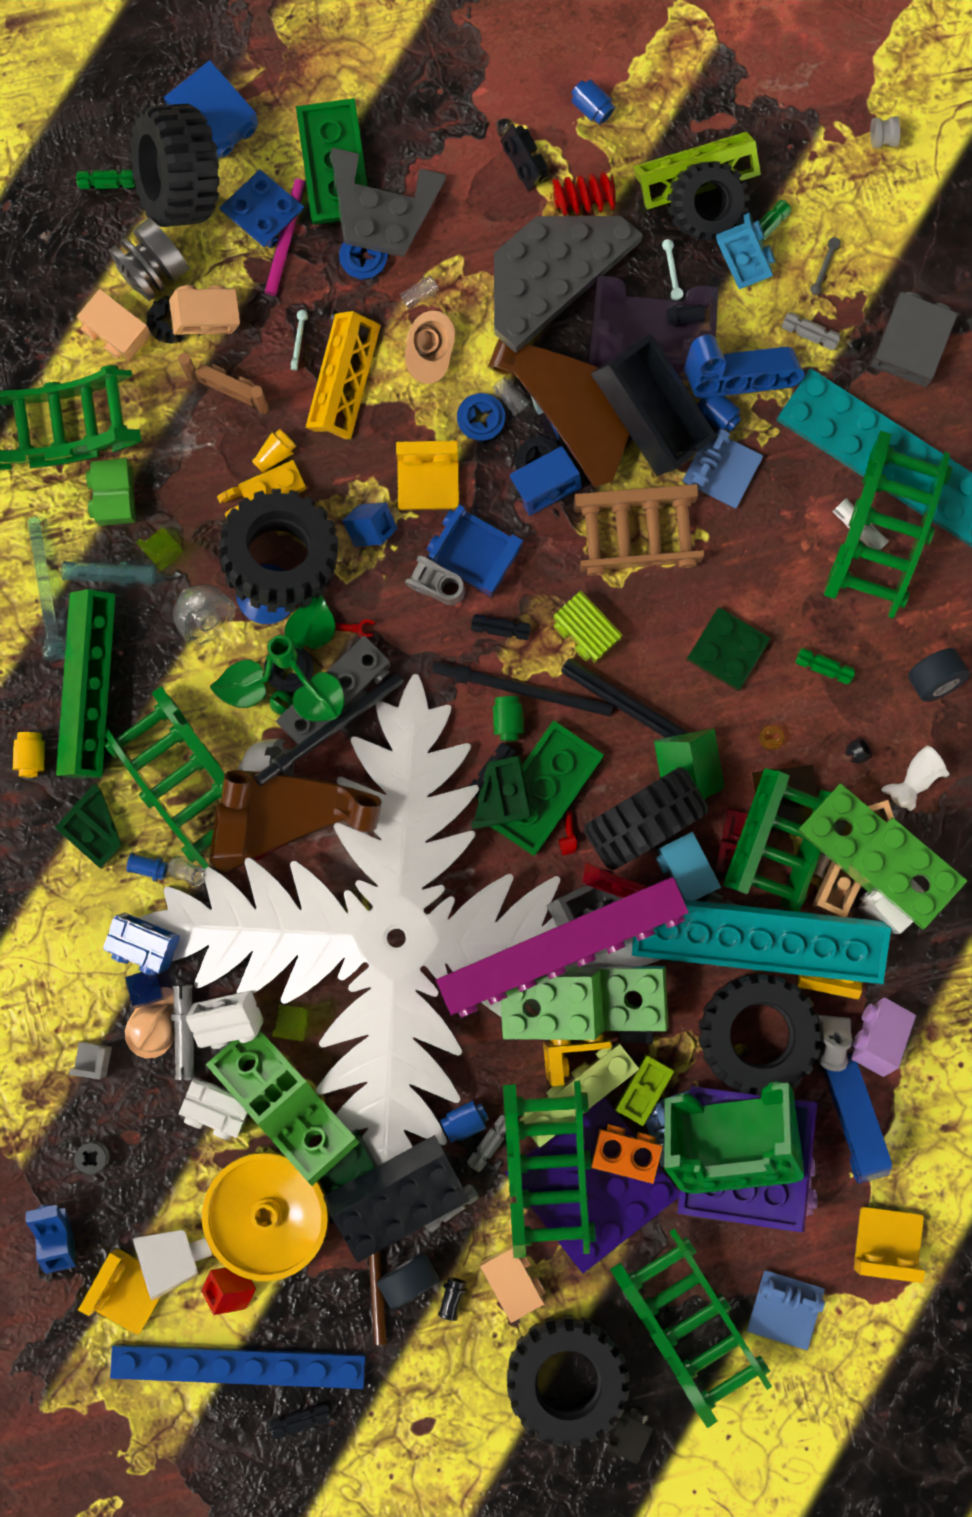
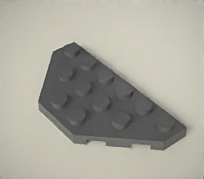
M536 216L494 253V334L517 353L642 241L643 234L622 216Z

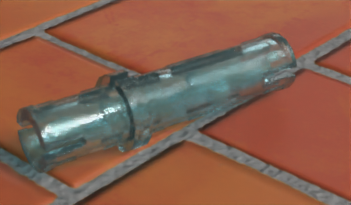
M63 561L61 577L63 581L119 582L120 586H127L128 583L154 585L156 567L155 565H129L127 561H121L120 564Z

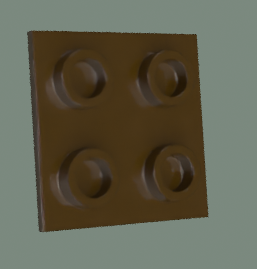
M813 765L771 769L790 775L787 783L789 787L818 797ZM763 771L752 772L755 794ZM782 798L777 815L803 825L812 815L813 809ZM772 827L771 830H770V832H776V831H782V830H779V829H777V828Z

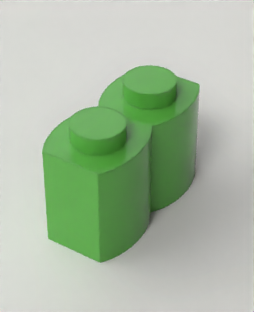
M127 458L92 461L90 470L86 471L88 489L93 490V500L88 501L90 518H94L99 526L136 523L133 473L130 461Z

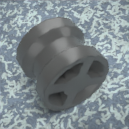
M100 1141L85 1143L75 1153V1165L84 1174H96L108 1165L110 1151Z

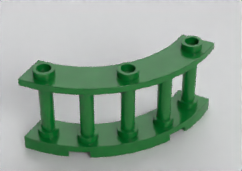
M107 365L101 367L99 372L62 384L60 382H49L40 388L0 391V406H14L19 447L16 450L0 449V471L11 470V464L29 463L30 469L81 462L100 457L99 451L112 447V452H118L142 442L139 429H128L127 425H124L118 383L132 377V370H122L117 365ZM106 388L111 426L108 431L98 434L93 392ZM81 395L86 436L83 437V440L69 443L65 437L60 400ZM48 402L54 442L49 447L35 448L31 446L26 404Z
M880 430L869 455L862 481L864 487L861 497L856 500L848 524L850 529L844 544L841 543L829 572L824 596L836 599L840 588L846 589V587L891 601L888 617L894 619L898 608L904 609L910 594V591H907V587L924 544L929 545L934 535L935 528L931 527V523L943 484L946 485L948 483L953 467L948 466L950 453L945 451L938 466L893 451L894 448L889 446L892 434ZM891 463L933 477L930 493L886 479V475L881 474L883 466ZM883 490L925 504L926 507L920 526L875 512L876 508L871 507L875 492L880 493ZM872 523L914 537L915 541L908 560L864 546V542L859 541L864 525L870 526ZM861 557L903 571L895 590L852 576L851 572L847 571L852 558L858 559Z
M161 686L152 692V695L158 702L154 706L155 710L116 738L106 726L105 737L108 741L105 742L104 746L114 758L119 756L142 789L139 796L149 809L154 806L185 845L181 850L191 863L197 860L205 870L209 867V864L201 852L211 846L213 829L193 842L181 826L216 800L221 799L225 773L205 744L194 733V729L179 707ZM162 719L164 721L169 719L174 725L169 729L170 733L132 760L124 747ZM185 741L193 752L189 756L191 760L151 788L139 770L177 742L181 744ZM203 769H206L215 781L211 785L212 788L173 817L159 798L195 771L199 770L201 772Z
M580 1080L574 1081V1096L523 1099V1096H516V1084L503 1085L510 1197H516V1203H510L513 1258H525L526 1246H532V1242L582 1239L583 1254H590V1242H596L595 1223L588 1222L585 1169H591L590 1150H584L583 1112H589L588 1093L581 1092ZM575 1109V1121L530 1124L518 1121V1116H524V1112ZM576 1134L577 1154L526 1157V1154H520L519 1140H525V1137ZM578 1168V1190L529 1192L528 1189L522 1190L521 1173H527L529 1169ZM580 1202L581 1226L531 1229V1226H524L523 1209H530L529 1205Z
M674 1228L669 1232L677 1246L637 1272L631 1271L627 1273L621 1262L610 1270L639 1318L650 1332L663 1357L667 1360L705 1426L709 1428L718 1422L712 1412V1409L717 1407L715 1403L757 1376L767 1390L770 1389L772 1385L766 1375L771 1371L761 1355L754 1358L727 1312L732 1310L722 1293L717 1296L715 1295L692 1256L697 1253L687 1236L681 1239ZM685 1257L693 1272L653 1298L648 1296L643 1299L638 1291L643 1287L642 1284ZM701 1283L712 1303L671 1329L667 1327L663 1330L655 1318V1315L659 1313L658 1309ZM720 1314L732 1335L690 1362L688 1359L682 1362L674 1349V1346L678 1344L677 1340ZM740 1346L751 1365L709 1392L707 1390L700 1392L693 1380L698 1376L697 1372Z

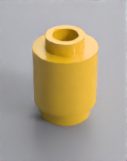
M19 732L13 746V770L19 771V777H38V772L44 771L45 741H42L41 733Z

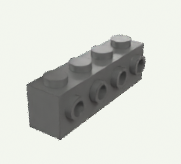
M365 636L326 672L334 676L343 689L345 701L342 712L352 703L355 704L369 694L366 690L374 682L379 685L391 673L388 670L391 667L390 661ZM291 705L276 720V723L299 744L331 720L318 722L305 720L297 714L294 706Z

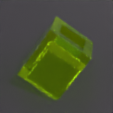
M163 527L145 542L141 538L136 541L160 571L184 552Z
M280 1004L276 1029L273 1030L272 1037L305 1041L307 1039L311 1009Z

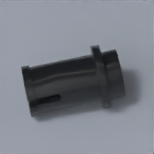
M673 303L672 307L666 308L667 325H673L674 328H677L680 324H704L705 311L703 304L677 306L676 303Z
M449 1277L448 1281L443 1284L445 1292L440 1311L438 1312V1316L441 1318L457 1321L463 1294H467L468 1291L465 1288L466 1282L464 1280Z

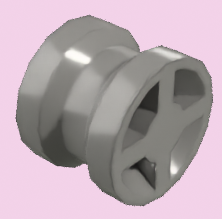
M898 116L890 117L888 120L872 118L870 126L872 148H881L882 145H889L890 147L899 146L900 122Z

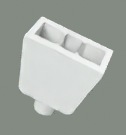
M185 1230L133 1239L151 1301L198 1276L195 1262L212 1256L205 1238L188 1243Z

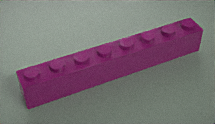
M671 877L436 979V982L450 1015L459 1012L462 1018L478 1011L476 1004L487 999L490 1005L508 998L506 994L508 990L518 987L519 992L536 986L535 979L547 974L550 980L566 973L567 971L564 967L566 965L577 962L580 967L596 960L594 955L596 952L606 949L608 954L626 947L624 940L636 936L638 941L656 934L653 929L654 927L664 923L667 928L678 925L685 921L683 915L689 912L674 877Z

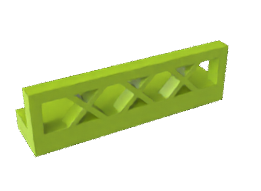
M747 132L633 166L635 178L641 184L644 204L647 210L671 202L667 201L668 194H672L671 192L673 191L670 188L672 182L677 181V175L681 171L687 170V167L692 164L711 161L725 164L724 162L729 161L728 165L732 166L731 170L737 171L733 167L738 159L749 155L751 168L739 172L742 175L739 178L740 181L761 175L756 141ZM658 182L667 185L662 196L651 199L649 185ZM711 182L703 183L697 189L695 195L718 187Z

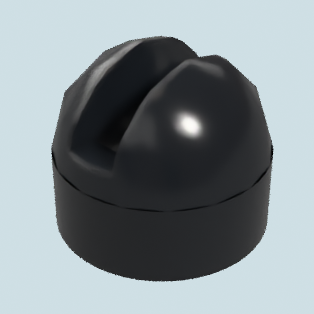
M862 737L854 739L846 747V756L851 754L853 756L850 759L852 763H864L873 757L869 745Z

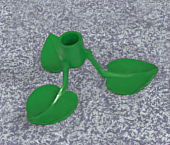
M322 595L319 598L314 597L310 605L304 608L299 607L286 622L285 636L277 635L269 641L267 650L270 655L266 656L265 674L262 667L252 660L238 661L228 667L210 685L212 692L220 700L233 707H253L266 697L267 691L263 683L269 681L272 665L275 663L279 668L291 667L305 685L297 689L293 696V706L300 717L313 722L335 720L339 717L344 708L345 701L343 689L339 681L331 674L319 672L309 682L296 663L298 654L295 648L302 649L304 645L312 649L323 647L330 642L335 634V620Z

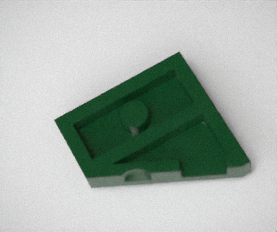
M516 756L488 762L484 775V785L480 790L478 798L479 804L475 819L472 820L471 824L472 829L476 830L532 818L520 757Z
M95 783L55 827L57 831L100 869H103L123 847L102 790Z

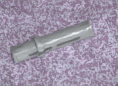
M183 984L173 985L174 1013L171 1014V1020L174 1021L175 1080H182V1078L184 1080H192L195 1078L193 1032H191L186 1021V1016L193 1005L192 984H186V986H183Z

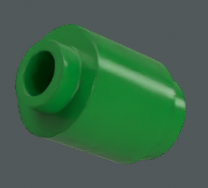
M519 696L495 698V705L492 706L494 736H500V741L503 742L519 740V735L525 734L523 704H520Z

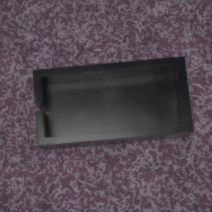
M652 333L631 342L591 373L656 476L676 470L690 459L695 452L700 451L717 437Z
M435 1135L323 1196L334 1223L342 1237H344L357 1263L470 1201Z

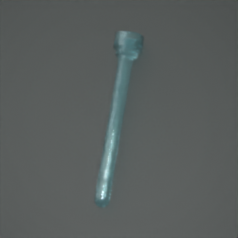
M31 517L28 520V527L46 633L44 646L41 647L43 660H61L65 658L66 643H63L62 638L58 636L40 520L37 517Z

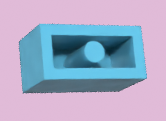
M693 832L657 849L659 856L655 857L660 870L663 874L668 872L670 877H674L683 900L695 901L721 888Z

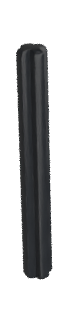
M567 659L562 666V674L661 736L667 738L690 733L573 659Z

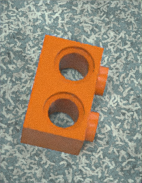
M611 1124L607 1125V1129L599 1128L591 1158V1168L654 1184L663 1147L660 1143H656L657 1137L638 1132L637 1137L625 1134V1128ZM616 1140L619 1142L620 1151L616 1156L608 1157L603 1153V1146L607 1141ZM640 1148H646L651 1153L650 1160L644 1165L634 1162V1154Z

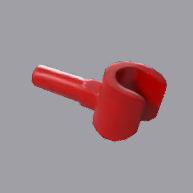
M365 619L359 624L335 623L337 631L357 633L360 638L365 636L367 639L374 635L365 634L361 629L362 625H375L370 619Z
M565 811L567 837L558 839L563 856L572 854L577 850V841L573 830V811Z

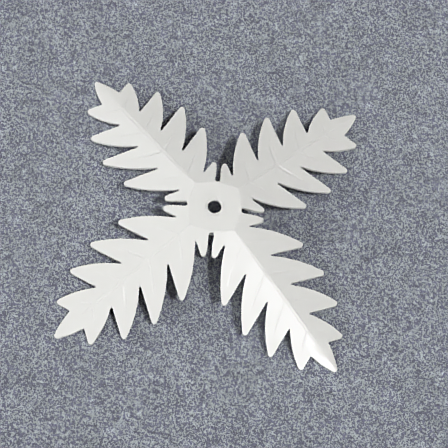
M413 674L409 680L399 707L382 701L376 703L381 728L393 749L392 751L358 737L351 738L354 750L365 770L386 795L343 777L337 778L338 785L376 795L382 801L378 826L374 830L381 840L343 824H334L338 837L352 859L378 885L375 887L361 880H357L355 883L360 893L372 904L373 908L370 911L366 910L351 891L346 890L344 892L348 913H346L336 897L317 877L298 862L292 861L290 867L302 908L300 910L288 892L268 871L251 858H246L245 866L256 909L234 884L220 873L207 867L205 870L203 869V875L212 909H209L194 897L167 886L164 888V895L168 909L139 917L142 920L180 935L172 961L187 957L209 945L194 982L196 988H201L228 973L251 951H253V954L236 994L251 991L254 994L271 982L299 955L281 997V1002L284 1004L315 986L344 957L345 960L338 975L340 980H345L362 963L367 962L369 964L368 969L361 973L349 985L348 989L351 992L371 987V989L355 1000L335 1020L320 1040L319 1045L327 1047L364 1035H368V1037L353 1047L336 1063L316 1088V1093L321 1095L367 1082L365 1086L358 1090L342 1106L336 1116L350 1132L357 1128L358 1130L368 1128L362 1138L378 1166L412 1148L411 1142L404 1130L426 1139L435 1135L441 1145L447 1143L446 1136L433 1112L424 1100L410 1087V1084L454 1103L460 1101L459 1094L442 1068L413 1039L415 1037L457 1056L462 1054V1049L443 1019L416 992V990H419L433 997L438 995V990L420 971V968L426 966L432 975L438 979L448 974L445 964L454 972L557 927L553 917L544 926H542V923L548 911L547 905L552 902L560 883L558 876L540 884L523 896L498 922H495L513 881L512 874L505 875L479 891L462 905L450 919H448V916L455 903L454 897L451 896L441 902L430 914L424 912V908L434 902L444 892L445 888L443 885L424 890L422 888L453 864L473 840L475 832L468 831L428 843L426 841L445 828L466 808L479 791V787L472 785L428 797L461 765L469 753L471 745L465 743L427 753L442 733L448 721L451 706L444 705L428 709L425 691L418 674ZM400 929L405 933L406 941L401 947L394 948L389 945L387 935L391 930ZM631 937L624 940L626 947L608 954L606 949L594 953L596 960L582 966H643L661 959L632 956L633 938ZM573 962L564 967L566 971H568L573 966H578L577 962ZM488 999L482 1002L486 1007L502 1017L501 1001L490 1005ZM528 999L526 1004L539 1014L541 1011L539 1002L535 999Z

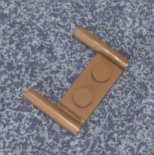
M181 353L178 356V361L189 381L195 382L199 380L200 383L252 407L255 406L260 414H266L269 411L267 400L260 386H254L251 381L240 376L236 380L226 375L227 371L215 364H211L208 367L200 363L198 369H196L188 353Z

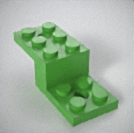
M841 783L798 830L801 835L866 891L871 893L876 889L922 930L932 922L967 882L965 878L893 817L886 823ZM846 820L851 824L852 832L847 836H840L835 832L834 824L837 821ZM916 876L925 877L929 882V890L924 893L916 892L911 886V880Z
M573 966L565 974L550 980L547 974L536 978L537 985L522 992H519L518 987L506 991L508 998L501 1000L503 1039L596 1040L604 1031H667L669 1029L665 966ZM629 991H636L642 996L641 1006H632L628 1002L627 993ZM528 999H535L539 1002L541 1006L539 1014H531L527 1010L526 1001Z
M260 1030L251 1041L241 1043L239 1040L230 1042L206 1064L311 1186L360 1143ZM255 1060V1066L250 1071H242L243 1065L247 1061ZM322 1135V1141L317 1147L310 1148L308 1146L313 1136Z

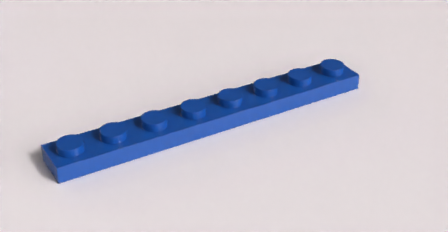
M114 1344L111 1353L110 1379L363 1389L365 1354Z

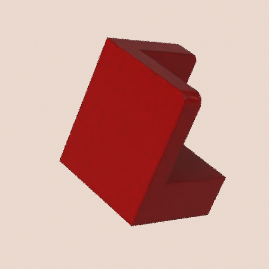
M224 1267L210 1270L201 1292L214 1316L245 1310L254 1295L256 1287L252 1280L241 1277Z

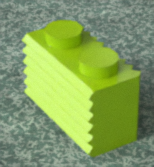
M579 591L553 617V620L556 622L553 625L555 630L564 639L569 636L577 645L574 647L575 651L585 661L591 659L593 663H596L623 636L582 591Z

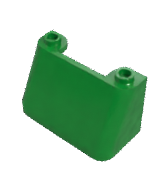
M776 1081L769 1083L761 1090V1099L702 1106L698 1099L687 1093L665 1098L664 1168L676 1186L683 1192L698 1194L801 1181L804 1178L803 1159L793 1089L789 1082Z

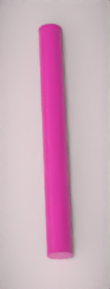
M296 178L291 196L301 204L306 181ZM297 216L280 232L265 288V293L268 295L276 296Z

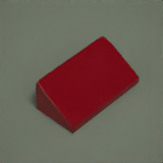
M588 862L585 863L583 883L587 886L620 898H625L649 887L632 878Z

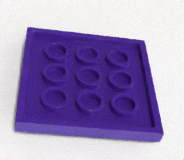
M691 1087L690 1094L698 1099L702 1106L761 1099V1096L755 1094L701 1087ZM794 1100L804 1168V1178L801 1181L698 1194L686 1193L680 1190L677 1214L801 1233L805 1232L817 1102Z
M605 1097L593 1105L589 1112L583 1113L584 1150H590V1159L592 1158L599 1128L607 1129V1125L611 1124L625 1128L626 1135L636 1137ZM576 1134L555 1135L541 1147L537 1146L526 1157L577 1154ZM609 1140L603 1146V1153L608 1157L616 1156L620 1151V1144L616 1140ZM640 1148L634 1154V1162L644 1165L650 1160L651 1155L645 1148ZM659 1166L654 1184L595 1168L585 1169L588 1222L595 1223L596 1242H590V1254H583L582 1239L560 1240L558 1242L582 1274H584L679 1198V1191ZM577 1167L529 1169L527 1173H521L522 1190L528 1189L529 1192L579 1189ZM580 1202L530 1205L547 1228L581 1226Z

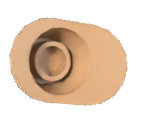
M430 310L422 313L415 319L407 333L405 363L412 377L421 383L431 384L439 381L445 375L449 366L455 340V330L449 317L440 311Z
M157 987L149 991L141 999L128 1020L125 1028V1041L129 1049L137 1056L146 1059L157 1058L163 1055L173 1044L175 1029L174 1021L171 1020V1014L174 1013V989Z

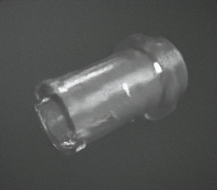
M430 275L426 278L422 276L420 282L403 293L401 292L399 296L410 311L430 296L435 298V293L439 291V288Z
M505 376L492 388L495 391L494 396H499L515 417L524 410L523 408H527L529 403L514 387L513 379L509 380Z
M185 856L174 857L168 864L169 874L175 880L182 879L198 887L206 879L204 868L190 863Z

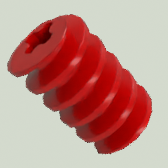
M601 172L598 182L594 174H589L586 183L582 175H577L574 185L570 177L564 178L563 186H561L558 178L552 180L555 212L557 208H560L563 216H567L569 207H572L575 214L579 215L581 205H584L587 213H591L593 204H596L599 212H602L605 202H608L611 210L615 209L616 191L613 174H611L609 180L606 172Z

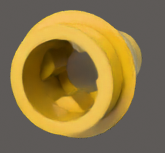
M279 428L275 433L271 432L252 462L265 473L294 454L292 450L297 445Z

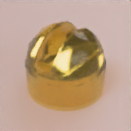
M775 725L766 726L759 734V743L766 750H776L784 742L783 731ZM777 733L780 735L779 739L765 741V735Z

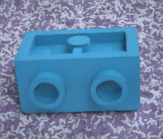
M750 213L744 215V224L716 235L717 243L739 289L773 276L771 264L775 263L770 245L764 246L761 240L765 238L759 221L753 222Z

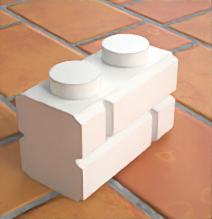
M246 991L194 1003L186 1016V1021L191 1032H193L198 1048L211 1046L213 1049H218L230 1041L239 1040L241 1043H245L254 1039L263 1024V1017L259 1008L256 1007V1001L252 992Z
M197 1077L192 1080L179 1111V1115L185 1117L184 1123L199 1129L204 1124L214 1129L213 1134L228 1141L231 1140L232 1136L235 1138L240 1136L249 1115L228 1090Z

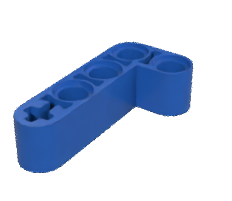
M712 335L700 336L692 342L684 367V372L691 389L698 398L790 388L799 384L805 374L793 348L779 347L723 354L717 339Z
M850 1052L847 1053L848 1064L844 1070L830 1071L823 1066L822 1069L851 1152L849 1160L857 1184L889 1176L892 1170V1163L858 1063L851 1059L853 1053Z

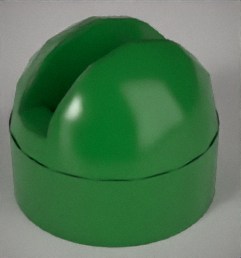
M276 691L270 698V708L277 715H282L293 705V696L286 691ZM277 696L289 704L286 709L274 700Z

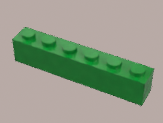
M91 589L70 593L56 776L81 779L102 778L115 594Z

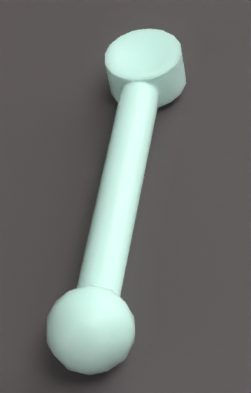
M666 239L663 241L662 247L667 254L673 286L671 298L674 301H679L683 297V291L679 288L672 253L674 243L672 240Z
M303 309L297 312L299 322L291 361V370L295 371L298 370L304 322L308 319V312Z

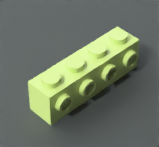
M616 1043L614 1046L612 1045V1048L600 1049L596 1053L598 1058L590 1065L586 1062L582 1063L571 1072L573 1076L571 1080L564 1085L553 1086L546 1093L549 1096L548 1098L574 1096V1081L580 1080L581 1092L588 1093V1106L590 1109L637 1072L639 1068L623 1047ZM575 1109L524 1112V1116L520 1121H524L525 1124L574 1121ZM555 1135L531 1137L541 1147Z

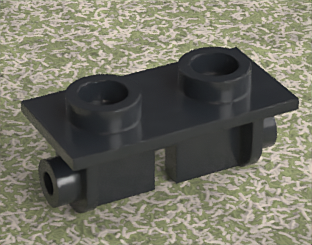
M511 124L500 142L503 145L505 154L509 156L518 178L524 183L529 192L538 180L541 184L547 182L551 178L549 175L551 170L541 153L531 156L530 153L535 152L538 148L529 130L524 129L522 125L515 128L514 124Z

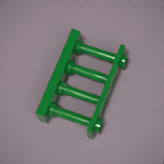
M764 768L723 886L748 894L751 886L781 896L782 899L779 906L800 912L802 905L807 899V890L821 851L798 832L802 826L801 824L778 816L777 811L782 798H786L812 808L813 814L832 792L820 790L818 797L789 787L787 783L790 775ZM772 827L803 838L797 856L767 845L766 842ZM761 857L792 867L787 885L756 874Z

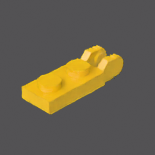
M291 460L238 484L239 487H233L222 492L217 498L219 503H228L240 496L248 497L251 501L254 499V493L262 490L266 495L272 494V489L281 488V493L289 494L290 490L300 493L306 490V486L294 460ZM231 508V509H229L228 511H226V513H225L226 518H227V515L229 514V512H230L233 508Z

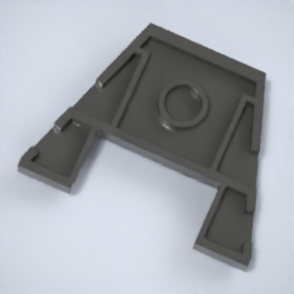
M332 148L330 161L334 170L333 179L339 199L338 208L345 244L404 257L441 189L446 175L420 169L417 175L414 198L354 183L359 154Z

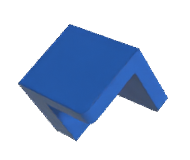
M386 502L360 504L342 520L354 546L382 545L398 529Z

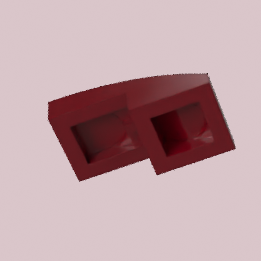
M727 808L715 871L727 874L749 812Z

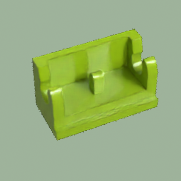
M646 1054L643 1055L637 1066L639 1070L632 1075L614 1107L616 1111L642 1126L646 1123L674 1073L672 1069Z

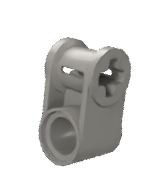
M418 556L416 560L418 564L411 578L406 579L405 584L411 589L430 596L446 605L451 606L460 603L465 595L462 579L457 574L441 567L432 560ZM448 583H455L459 586L456 594L448 596L442 592L443 587Z
M819 1015L821 1020L818 1023L819 1031L823 1032V1041H819L818 1050H821L819 1062L830 1071H842L847 1067V1049L851 1047L853 1040L851 1035V1019Z

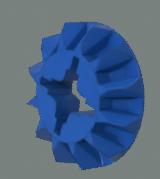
M343 242L339 252L341 266L349 276L358 278L361 281L367 278L374 279L377 274L383 272L387 261V253L366 249L368 256L373 258L366 259L364 266L361 267L359 258L355 256L361 255L364 248L347 245Z
M477 393L468 396L462 401L457 411V423L459 429L468 439L482 442L483 440L493 439L502 431L505 422V411L498 399L489 394ZM475 407L481 414H489L486 418L487 428L480 422H473L476 418Z

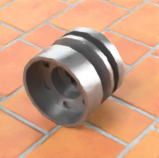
M148 218L133 230L139 242L137 246H134L128 239L123 238L120 242L127 251L126 255L116 245L108 251L114 259L117 270L126 282L150 301L155 297L153 290L148 285L150 282L162 292L165 287L159 277L160 274L164 273L170 280L175 281L190 268L163 230L151 218Z

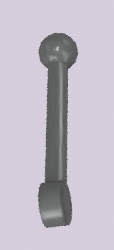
M832 237L829 240V250L816 283L810 287L813 295H819L822 292L821 284L834 251L840 246V240L836 237Z

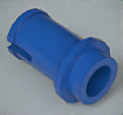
M131 853L126 870L128 873L151 877L152 881L157 882L158 879H165L168 863L164 862L163 858L160 857L156 860Z

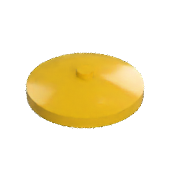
M256 1152L242 1156L227 1165L214 1178L205 1195L202 1207V1227L207 1244L221 1264L241 1277L255 1281H275L289 1277L309 1264L325 1240L329 1225V1210L323 1198L326 1195L319 1180L311 1186L284 1154Z

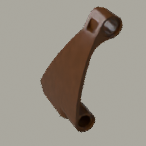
M498 339L488 367L502 375L511 376L512 378L517 376L561 436L594 488L613 482L629 437V432L591 375L598 367L528 344L515 353Z
M227 771L224 775L221 803H217L209 863L224 874L245 863L246 858L253 859L293 839L343 820L356 830L363 832L374 831L378 826L382 801L378 796L361 790L310 778L278 774L263 786H259L254 779V776L259 773L257 771Z

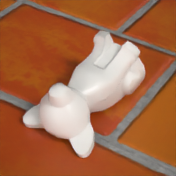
M926 745L911 761L905 781L901 784L886 785L881 790L884 794L891 795L893 802L897 806L911 811L916 807L917 794L928 789L938 777L943 776L947 778L949 772L941 756L932 747Z

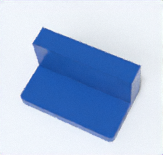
M563 447L551 451L510 474V479L521 495L523 506L529 516L582 488L580 473Z

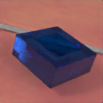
M140 972L125 977L133 1008L136 1009L165 1000L158 973L157 975H148Z

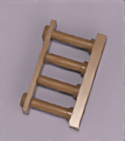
M697 484L575 494V513L582 512V516H585L589 553V560H581L580 572H587L588 576H599L606 574L605 570L674 564H678L679 568L696 567L697 563L702 561L704 551H692L688 507H691V503H695L698 498ZM664 505H673V508L676 509L680 552L662 554L658 510ZM642 507L643 511H646L650 555L632 556L628 512L631 511L630 508ZM603 510H612V513L616 514L619 557L601 559L597 515Z

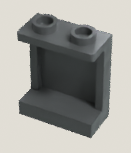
M900 292L895 300L892 314L870 366L926 388L934 377L958 313L951 311V308L945 304L927 302L919 294Z

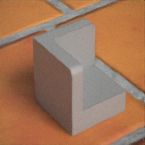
M79 1042L75 1067L70 1068L69 1075L98 1080L106 1078L112 1047Z

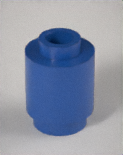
M592 79L587 82L584 80L580 81L571 92L573 95L571 103L591 122H597L599 125H602L616 108L612 104V98Z
M725 396L701 398L697 404L708 423L717 430L723 429L732 432L742 419L739 416L741 409Z
M472 1100L446 1113L447 1117L440 1121L452 1143L456 1140L461 1142L486 1129L484 1122L488 1121L489 1117L482 1103L476 1105Z

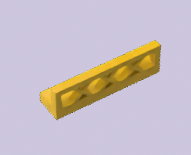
M354 311L335 314L305 428L314 432L328 431L343 439L352 438L381 327L380 324ZM360 325L369 329L367 340L364 343H361L358 335ZM357 353L361 363L359 370L354 372L350 361L352 355ZM350 382L353 394L352 398L346 401L343 388L345 383ZM341 410L346 419L343 429L334 425L336 415Z

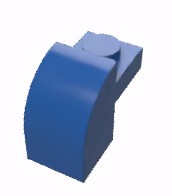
M42 1205L35 1210L26 1211V1224L35 1236L36 1260L45 1274L77 1267L75 1241L66 1209H59L57 1205Z

